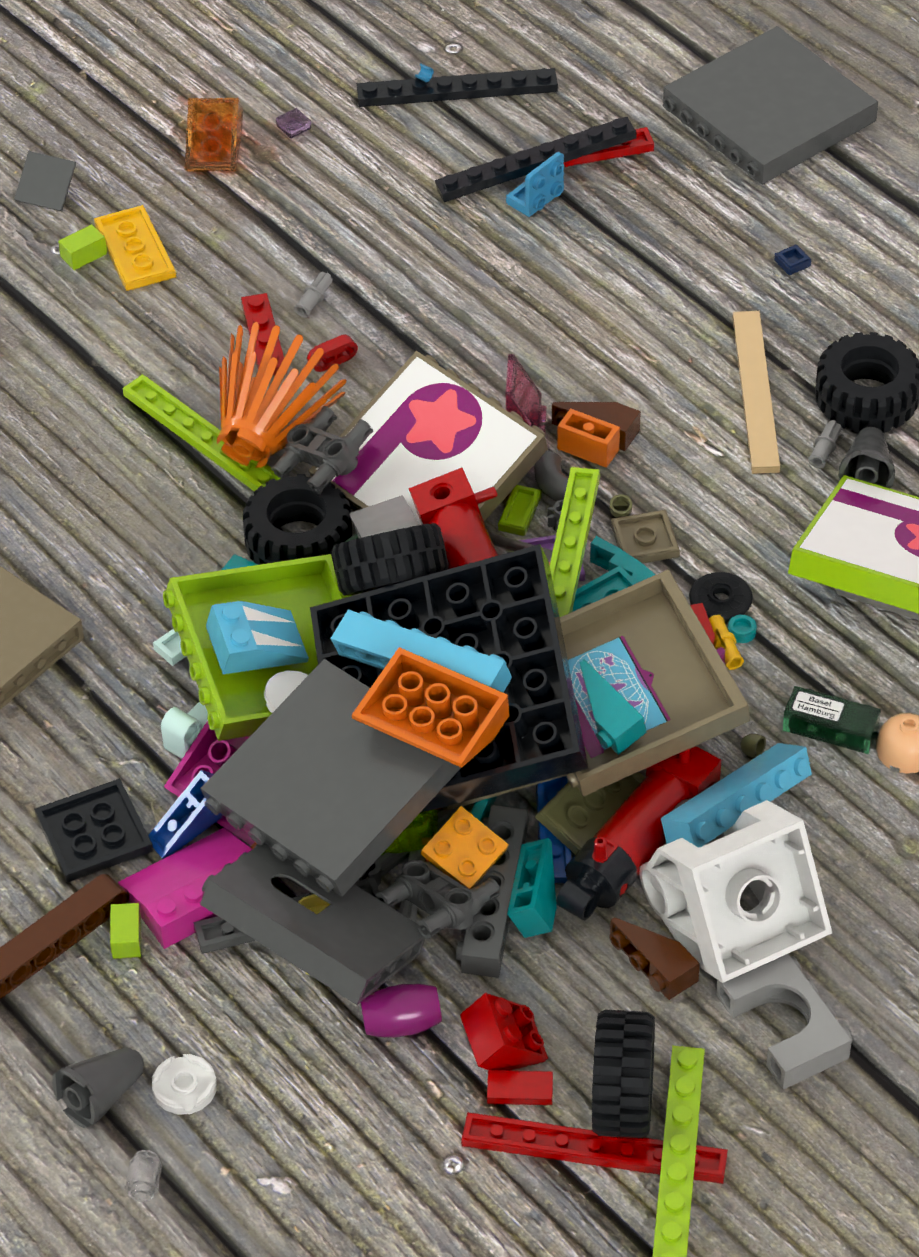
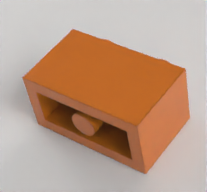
M571 408L557 426L558 450L606 468L619 451V426Z

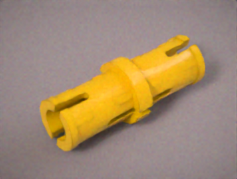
M721 615L711 616L709 621L715 634L713 644L715 649L722 647L726 650L725 665L729 670L741 667L744 659L741 657L736 646L737 640L734 634L729 632Z

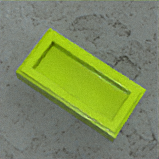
M516 485L498 522V531L525 537L541 499V490Z

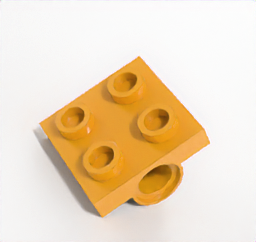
M460 806L421 850V855L450 878L468 889H473L504 854L509 844Z

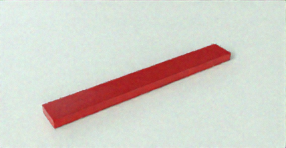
M467 1112L462 1135V1146L660 1175L663 1140L598 1136L588 1129ZM696 1145L693 1180L723 1184L728 1149Z

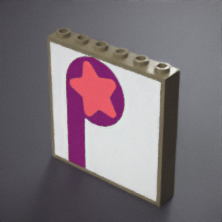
M416 350L339 436L345 437L360 419L366 421L371 426L370 428L373 429V433L359 447L360 451L357 456L358 464L356 468L347 475L335 476L330 482L335 485V488H339L345 494V499L349 501L350 509L353 512L403 495L418 524L421 525L408 488L462 467L474 493L492 486L497 491L498 496L496 498L478 504L483 521H485L548 450L545 439L546 435L539 427L535 425L531 427L526 424L518 413L505 410L495 398H487L481 394V391L470 382L466 384L460 380V377L449 368L445 370L439 366L432 356L428 354L424 356ZM312 466L308 470L311 477L318 470V467Z

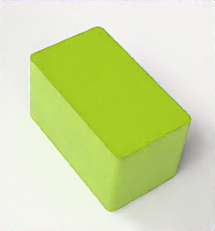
M92 224L58 241L60 257L73 270L107 254L106 239Z
M139 903L111 904L110 945L113 959L141 957V913Z

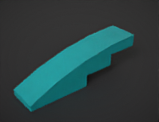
M598 536L590 543V562L611 571L621 565L637 583L655 575L640 561Z

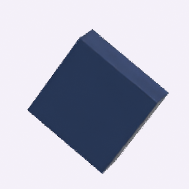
M797 244L775 253L774 261L789 276L811 266V258Z

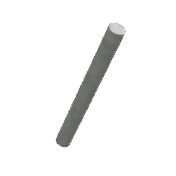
M488 532L493 545L504 549L517 551L535 546ZM542 547L547 559L550 560L552 551Z

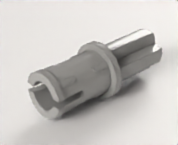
M320 272L312 284L304 289V295L294 307L295 312L299 316L307 318L316 304L322 302L323 294L332 283L331 275L328 272Z
M835 420L827 423L822 434L815 439L816 446L808 458L809 464L814 468H824L830 453L836 449V440L842 430V426Z

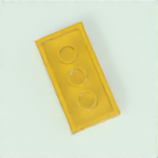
M143 205L94 218L95 227L106 239L107 252L126 291L176 278V270Z

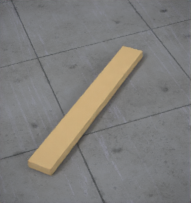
M760 311L733 312L732 319L752 474L780 473Z

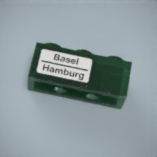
M794 686L784 711L782 731L869 754L879 729L881 709L816 692L812 689Z

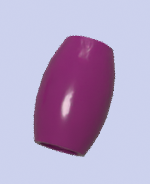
M425 984L389 986L371 993L361 1001L366 1035L383 1038L409 1036L426 1031L442 1022L436 986Z

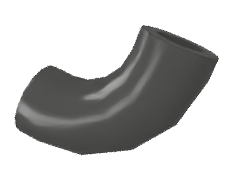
M546 451L534 464L535 481L543 493L556 502L564 500L569 477L561 470L562 458L555 452Z

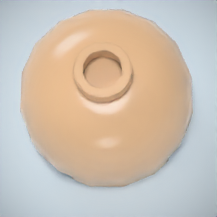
M900 713L889 718L881 726L876 742V752L884 766L890 768L891 765L895 768H900L899 772L905 774L919 772V715Z

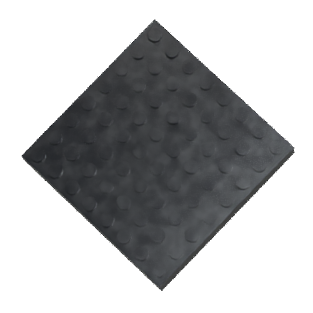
M540 544L310 607L318 665L323 659H326L369 688H371L383 669L339 655L330 639L347 610L357 613L361 611L367 612L376 619L382 621L391 620L400 627L409 630L415 628L427 636L434 638L443 637L452 644L461 647L465 645L470 646L479 653L488 656L495 654L506 661L512 676L504 691L508 695V719L494 740L465 764L420 813L589 769L550 566Z

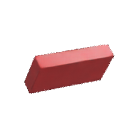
M488 1070L487 1104L552 1105V1071Z

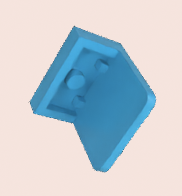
M556 152L528 173L525 182L506 195V204L530 217L538 210L543 209L555 197L560 196L564 191V154Z

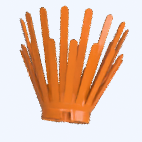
M258 322L252 325L244 367L240 362L243 327L241 325L237 329L235 350L234 335L231 333L228 378L227 360L224 356L222 358V368L219 366L221 432L216 440L217 444L223 440L224 444L221 450L232 460L248 466L250 460L258 461L255 468L266 466L271 456L286 447L288 443L287 434L293 427L310 423L321 411V406L331 407L343 397L346 392H340L326 403L347 381L346 379L340 380L303 414L281 431L339 369V365L333 364L316 383H309L282 413L322 357L324 350L318 348L300 373L298 369L293 368L279 388L303 341L302 335H296L268 388L278 362L275 357L271 358L280 333V327L276 325L272 328L257 375L252 377L256 361L254 350L259 331Z

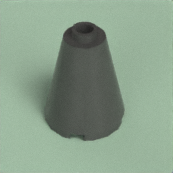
M866 427L859 431L839 466V480H841L843 475L886 488L893 486L895 468L885 436L881 430L875 427Z
M125 1047L62 1067L53 1075L52 1086L57 1101L63 1098L67 1105V1108L63 1110L65 1114L75 1124L87 1128L90 1125L96 1124L143 1074L144 1060L138 1051Z

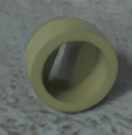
M624 494L615 495L610 500L611 514L615 518L629 516L632 512V500Z
M748 734L741 740V750L745 755L756 758L764 752L766 738L759 734Z

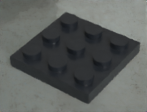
M120 778L34 809L36 818L66 883L153 852L150 838Z

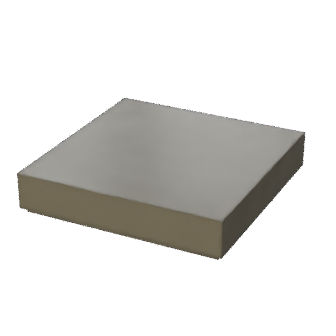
M666 510L611 519V528L617 546L641 563L680 557V549Z

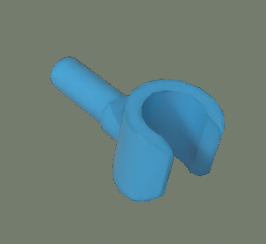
M420 63L421 70L419 74H415V77L429 82L434 71L432 68Z

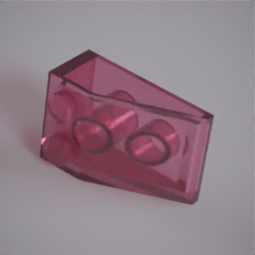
M508 354L505 393L506 410L518 413L526 424L531 427L533 425L539 427L546 435V425H541V422H546L547 406L542 405V394L516 356Z

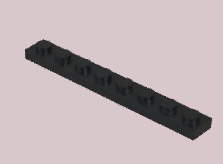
M555 68L432 77L429 82L416 78L356 83L359 107L558 92Z
M628 117L618 118L527 150L518 151L503 158L494 159L479 166L470 167L455 174L446 175L435 180L436 188L443 202H447L525 176L556 152L564 154V162L636 139V130Z

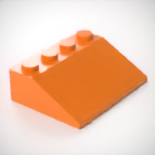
M399 647L352 713V719L462 768L494 740L509 717V704L507 694Z

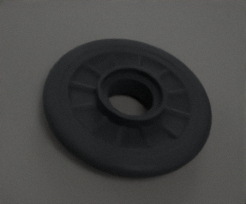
M714 572L706 574L694 582L690 589L689 599L691 605L703 603L708 618L713 615H721L724 621H729L732 617L744 615L749 610L753 595L751 588L742 578L731 573ZM717 593H724L728 596V598L725 600H717L716 598H714V595Z

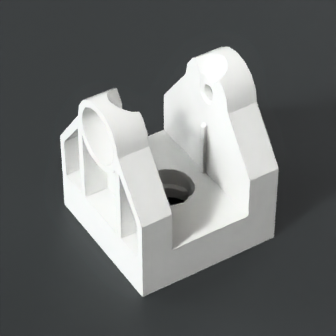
M768 800L744 810L735 824L724 832L725 837L700 848L683 838L677 839L657 848L650 861L640 866L641 885L653 910L661 917L674 939L680 942L700 963V968L722 983L832 934L804 821ZM747 885L760 902L758 906L750 911H744L740 906L741 894Z

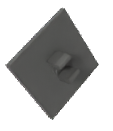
M28 151L14 200L62 212L76 162Z

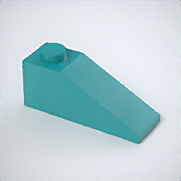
M583 659L580 662V667L598 731L596 737L605 748L611 747L619 755L647 733L644 717Z
M549 838L521 845L507 915L524 938L552 932L557 904L552 842Z

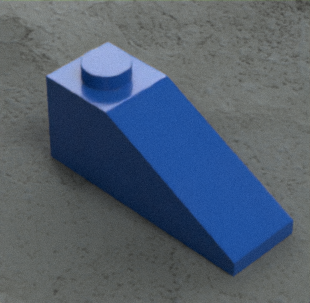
M200 770L148 835L153 848L162 859L178 851L222 818L223 814L215 815L205 806L204 802L206 799L200 789L214 775L213 773Z

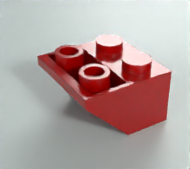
M484 993L460 1014L478 1067L487 1070L512 1071L543 1063L548 1059L543 1038L540 1036L534 1022V1014L526 1005Z

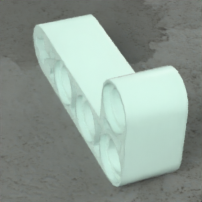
M199 702L188 713L177 707L168 710L161 722L164 749L181 759L184 757L208 721V712L205 705Z

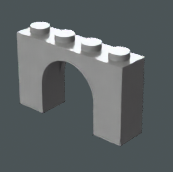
M786 954L724 983L717 980L716 995L732 1018L771 1002L785 1003L793 1006L806 1018L808 1024L800 1033L768 1048L766 1066L783 1090L849 1059L853 1042L849 1030L845 1026H841L836 1020L831 1005L823 1002L818 995L814 982L811 979L807 980L801 972L799 962L794 956L790 957L789 954Z

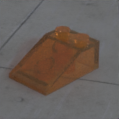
M188 98L185 153L186 172L236 171L243 125V108L239 98Z

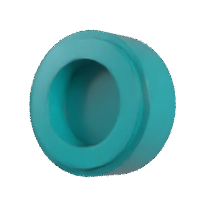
M736 615L729 620L728 630L734 634L737 643H748L756 636L757 624L750 616Z

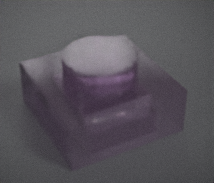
M295 108L276 117V126L289 138H293L311 129V120Z

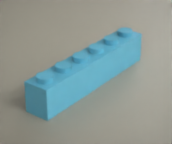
M347 610L330 638L339 655L380 669L385 668L400 647L503 693L512 678L506 661L498 655L491 654L488 656L479 653L470 646L465 645L461 647L452 644L443 637L434 638L427 636L418 629L412 628L409 630L400 627L394 621H382L363 611L357 613Z
M777 743L663 816L661 822L666 844L683 838L700 848L733 826L744 810L766 800L771 802L812 775L807 748L805 746Z

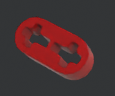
M343 334L312 348L307 355V361H309L318 348H322L324 353L313 369L317 372H323L328 370L333 364L339 365L352 359L357 353L358 346L349 335Z

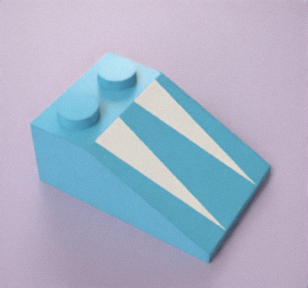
M244 601L212 605L206 622V629L222 674L308 662L309 658L291 610Z

